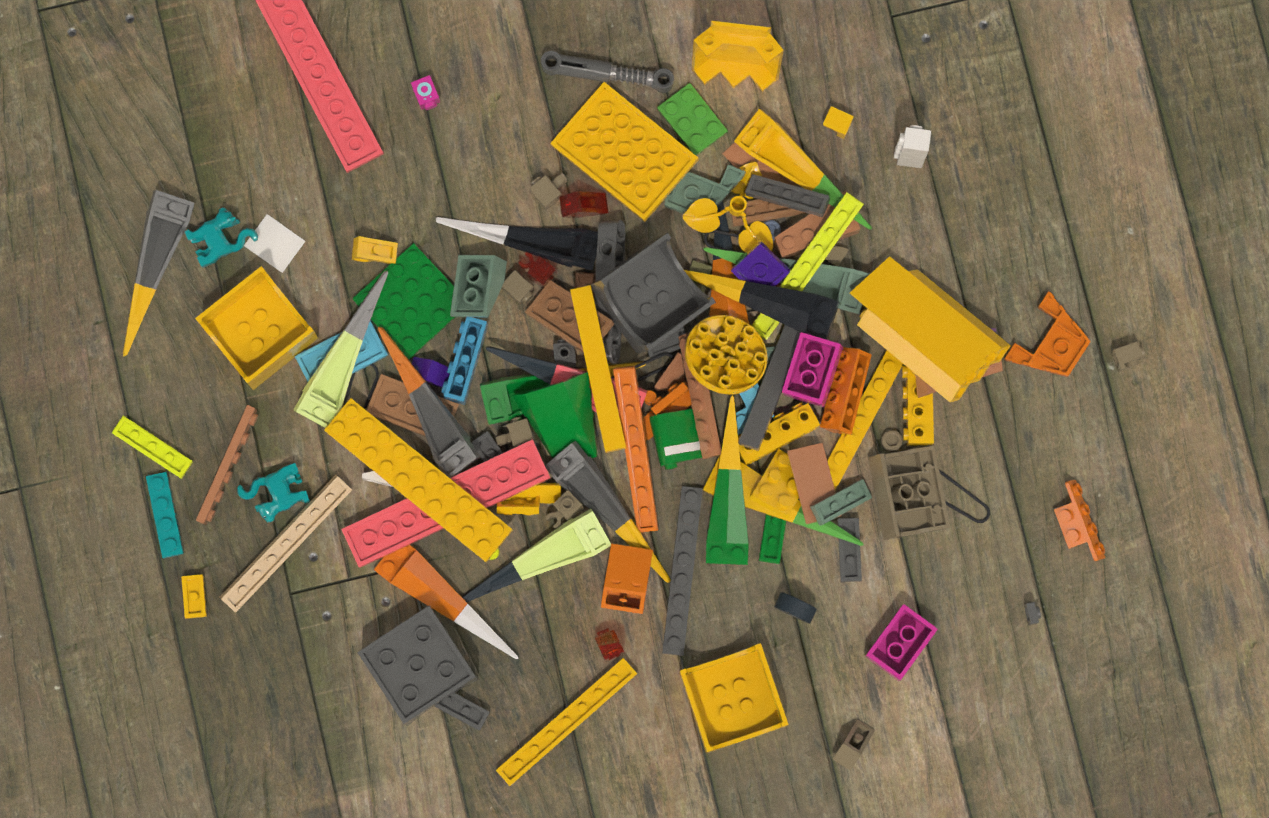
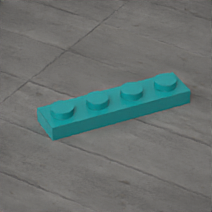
M163 472L146 476L162 558L183 555L184 551L168 473Z

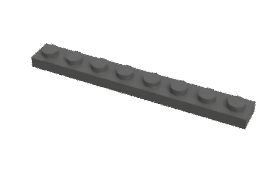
M682 486L662 654L684 655L702 488Z

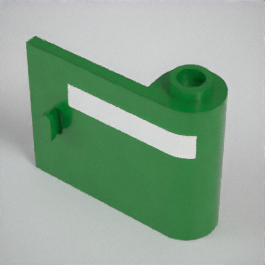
M692 409L649 417L660 467L670 470L677 468V464L683 461L702 458Z

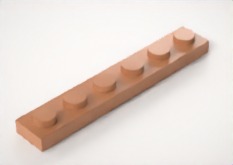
M689 332L678 337L702 458L709 459L721 455V446L710 391L695 379L685 360L684 350Z
M246 406L197 516L196 521L201 524L207 525L215 516L216 511L213 509L216 502H221L224 491H222L224 484L230 482L233 474L231 472L233 464L237 465L241 457L239 452L241 446L246 445L250 436L248 434L249 428L254 426L258 419L257 410L254 407Z

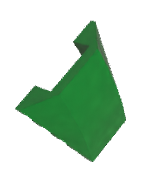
M588 372L572 376L565 381L540 389H530L512 395L552 459L574 441L579 444L588 457L595 458L598 456Z

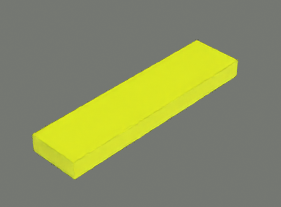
M122 416L112 431V434L181 479L193 463L192 460L125 416Z

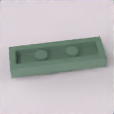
M862 479L814 504L810 508L820 526L866 502L872 496Z

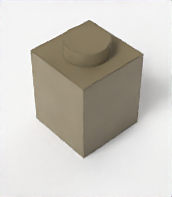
M515 270L504 281L501 288L519 305L523 301L527 303L534 295L532 293L534 290L533 286Z

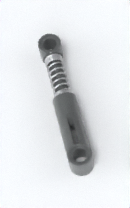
M547 51L541 58L542 70L547 75L558 74L602 82L614 81V79L615 81H626V83L632 82V84L635 82L638 85L641 83L643 86L645 84L646 86H651L660 93L669 92L674 85L673 73L665 68L644 72V69L639 71V69L633 70V68H622V66L619 68L616 65H612V62L563 55L555 51ZM549 59H554L557 61V64L554 67H548L546 62ZM661 77H667L669 79V83L666 85H661L658 82V79Z

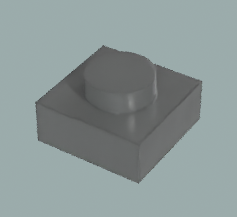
M1035 602L1025 604L1024 608L1028 626L1039 623L1038 619L1041 618L1039 606H1035Z

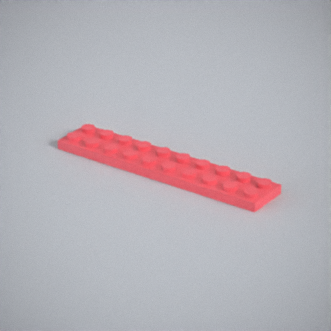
M255 0L346 172L348 173L383 155L381 147L303 1Z
M532 439L450 479L483 506L489 508L550 479V475ZM405 499L343 528L342 532L358 567L361 568L444 528L410 500Z

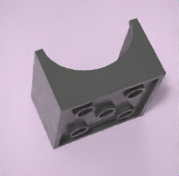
M668 233L654 239L591 284V289L636 354L651 350L716 303L713 297L704 294L686 274L670 244L671 237Z
M427 606L357 652L406 726L413 723L415 719L442 700L478 680L430 606Z

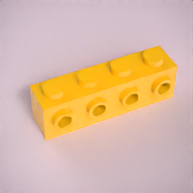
M902 366V378H906V386L902 387V398L906 399V407H903V420L907 421V428H903V441L907 440V446H932L934 444L933 393L918 398L916 375L907 366Z
M801 402L791 408L792 412L786 415L782 412L773 417L774 421L769 424L759 451L739 445V453L743 463L748 466L819 428L820 423L809 403L803 405Z

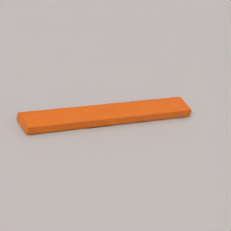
M635 366L614 368L636 527L639 532L658 531L659 526Z

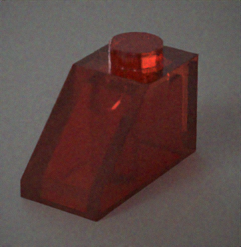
M575 191L559 197L562 217L581 218L609 213L606 193Z
M607 628L597 633L598 637L595 638V641L605 662L624 654L622 645L614 630L610 631Z

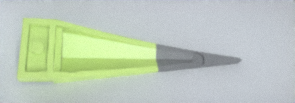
M388 271L382 273L302 390L303 393L294 408L295 412L325 428L342 408L361 344Z

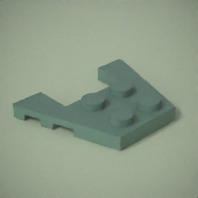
M728 165L720 184L688 172L665 198L664 205L682 214L688 210L692 203L702 198L710 199L718 206L743 179L746 172Z

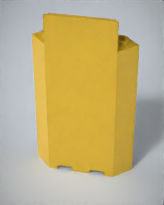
M711 21L710 27L693 40L692 71L704 85L721 73L733 89L750 76L763 92L779 79L784 50L770 34L771 27Z
M890 256L850 292L854 298L866 307L860 315L861 319L857 326L949 402L960 400L970 383L980 381L989 366L1000 362L1011 346L918 269L907 271Z

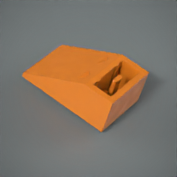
M611 543L601 608L643 614L653 550Z

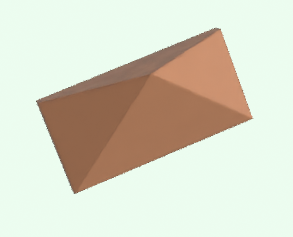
M677 353L654 386V390L657 392L668 390L676 383L678 385L682 382L686 383L682 355L680 353Z

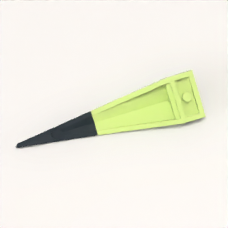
M590 509L576 518H571L467 592L462 598L469 602L532 576L592 557L610 547L611 543L594 512Z

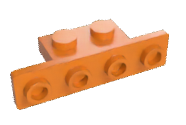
M682 382L680 385L678 383L674 384L668 389L669 394L664 398L660 396L652 402L651 405L653 407L651 411L643 417L646 440H650L653 437L649 417L686 410L692 405L687 382L685 384Z
M1076 480L1065 482L1072 502L1054 509L1068 549L1087 542L1094 561L1105 559V548L1099 542L1098 530L1090 518V509L1087 503L1084 502L1080 484Z

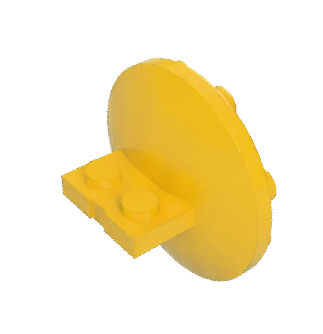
M716 315L705 318L694 326L685 343V360L690 372L699 383L714 392L721 394L745 392L759 382L766 370L767 350L761 336L754 327L739 318L728 315Z

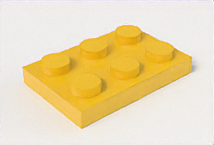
M778 449L750 499L785 519L790 515L799 499L789 456L784 451Z

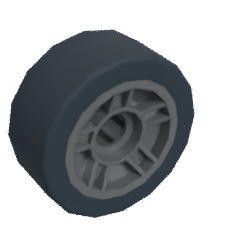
M780 592L774 605L776 609L809 624L817 611V608L784 592Z

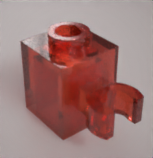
M526 252L525 256L529 258V262L524 264L519 260L518 264L523 269H529L527 272L528 278L544 288L557 274V270L541 257L535 262L533 256Z

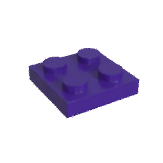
M760 242L732 267L731 272L739 280L776 286L790 273V269L768 247Z

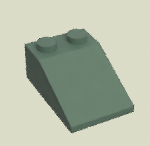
M459 255L450 316L488 318L503 286L507 261L495 255Z

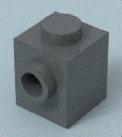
M563 339L557 340V344H553L555 363L577 369L574 346Z

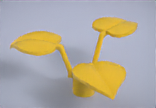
M751 162L739 168L745 171L746 174L731 191L740 195L733 197L728 207L717 213L716 203L710 199L702 198L692 203L683 214V220L690 228L698 232L710 233L715 231L720 225L718 216L729 211L733 216L742 217L746 230L739 234L738 244L745 253H749L760 242L771 251L773 249V239L769 228L760 221L753 222L749 227L746 214L744 213L747 202L743 196L747 199H754L753 197L746 196L745 193L752 174L762 177L757 162Z

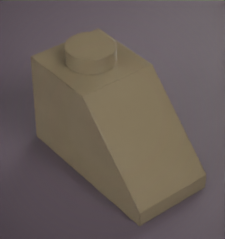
M857 719L837 750L833 760L851 771L875 730Z

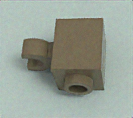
M563 173L558 175L552 182L546 175L542 178L539 176L530 183V193L546 211L562 198L558 189L568 181Z
M522 417L510 420L511 423L507 424L508 434L495 437L498 447L512 442L514 448L533 439L528 420Z
M567 490L553 504L557 511L549 513L545 519L550 521L551 518H556L557 523L554 524L553 528L557 529L561 526L564 518L566 521L571 518L574 519L584 510V507Z

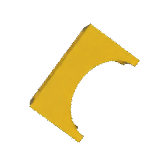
M262 266L195 318L252 390L318 339L314 330L293 307Z
M761 643L723 658L680 670L679 672L706 753L789 725Z

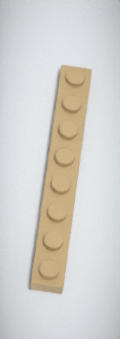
M335 475L219 598L236 613L352 489Z

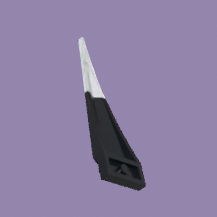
M441 217L436 218L437 223L571 268L576 266L593 271L597 256L598 232L583 228L517 227Z

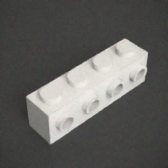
M910 125V128H905L904 133H900L894 152V159H897V165L922 168L929 151L930 130H923L921 126Z

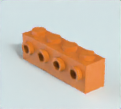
M843 347L826 400L820 428L832 433L852 435L872 354L856 348Z

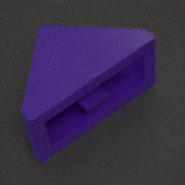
M413 358L412 365L426 383L443 388L444 382H448L450 374L447 373V366L430 359Z

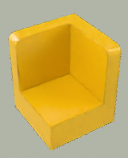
M831 106L823 126L836 131L837 136L844 139L854 116Z

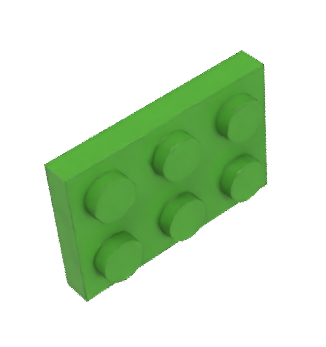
M691 83L657 107V110L686 147L696 156L728 133V130Z

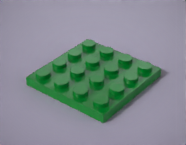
M414 243L396 259L395 264L391 263L352 299L360 307L382 273L388 271L371 320L377 327H383L408 360L456 318L450 316L454 286Z

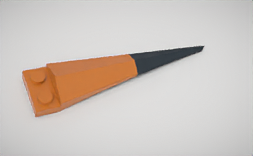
M723 201L717 206V213L724 209ZM726 214L718 216L720 225L716 230L729 232ZM719 233L714 234L715 247L733 250L730 236ZM713 255L712 275L739 280L731 272L732 267L736 264ZM711 289V297H713L716 303L710 306V317L728 315L739 318L749 324L745 305Z

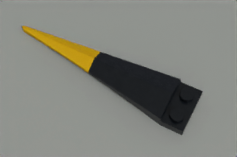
M684 270L690 279L805 334L828 339L840 304L839 301L818 294Z

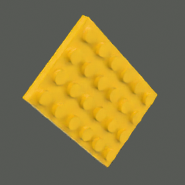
M605 82L601 84L550 143L554 149L644 222L699 160L695 154Z

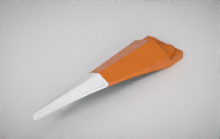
M411 545L384 556L374 568V571L392 585L430 606L511 657L518 659V656Z

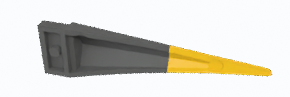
M158 190L153 191L149 209L146 212L123 356H126L130 350L160 280L189 224L194 207V202Z
M576 441L545 465L557 483L564 489L569 490L586 507L592 509L627 544L632 547L651 549L591 456L588 457ZM652 553L651 567L665 582L669 583L671 581L654 553Z

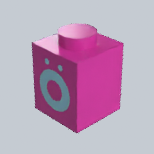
M430 75L411 82L421 110L433 109L437 106V103H440Z

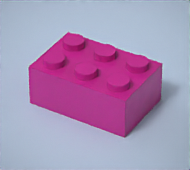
M801 332L783 386V395L824 407L842 353V345Z
M903 604L865 657L899 682L938 629Z

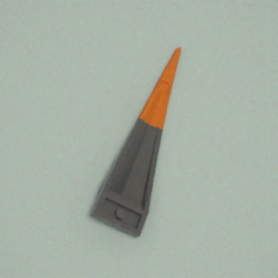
M378 327V331L397 367L416 410L434 461L441 472L452 478L477 460L480 455L471 443L469 435L383 327Z

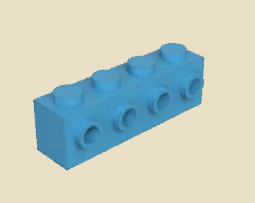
M466 317V321H462L459 329L461 338L460 341H456L453 353L456 354L454 362L450 361L447 373L450 376L448 382L445 381L442 388L445 399L463 405L466 404L488 328L487 321L473 317Z

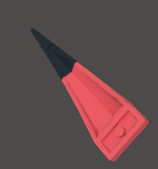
M491 346L486 347L487 351L550 385L588 372ZM611 378V380H612V385H613V389H614V394H615V398H616L617 408H618V412H619V405H618V398H617V392H616L615 378ZM638 387L642 408L648 391ZM592 393V398H591L592 410L597 413L596 407H595L594 398H593V393Z

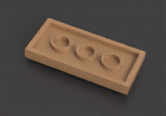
M550 280L525 313L583 352L571 293ZM596 310L603 339L614 323Z
M381 374L366 411L376 418L425 436L404 383ZM438 396L453 417H455L459 404Z

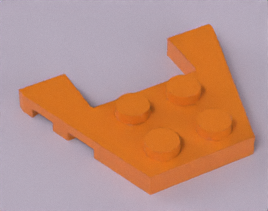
M1048 291L1038 308L1054 318V324L1034 354L1014 343L1004 360L1068 377L1091 341L1075 321L1069 317L1062 305L1056 301L1053 294Z

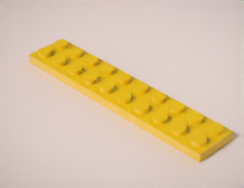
M349 399L324 429L327 434L486 563L513 531L506 523L353 399Z

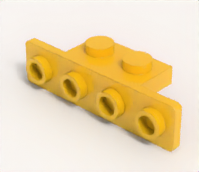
M540 483L497 503V514H524L528 516L539 514L540 503L554 504L561 497V485L559 483Z

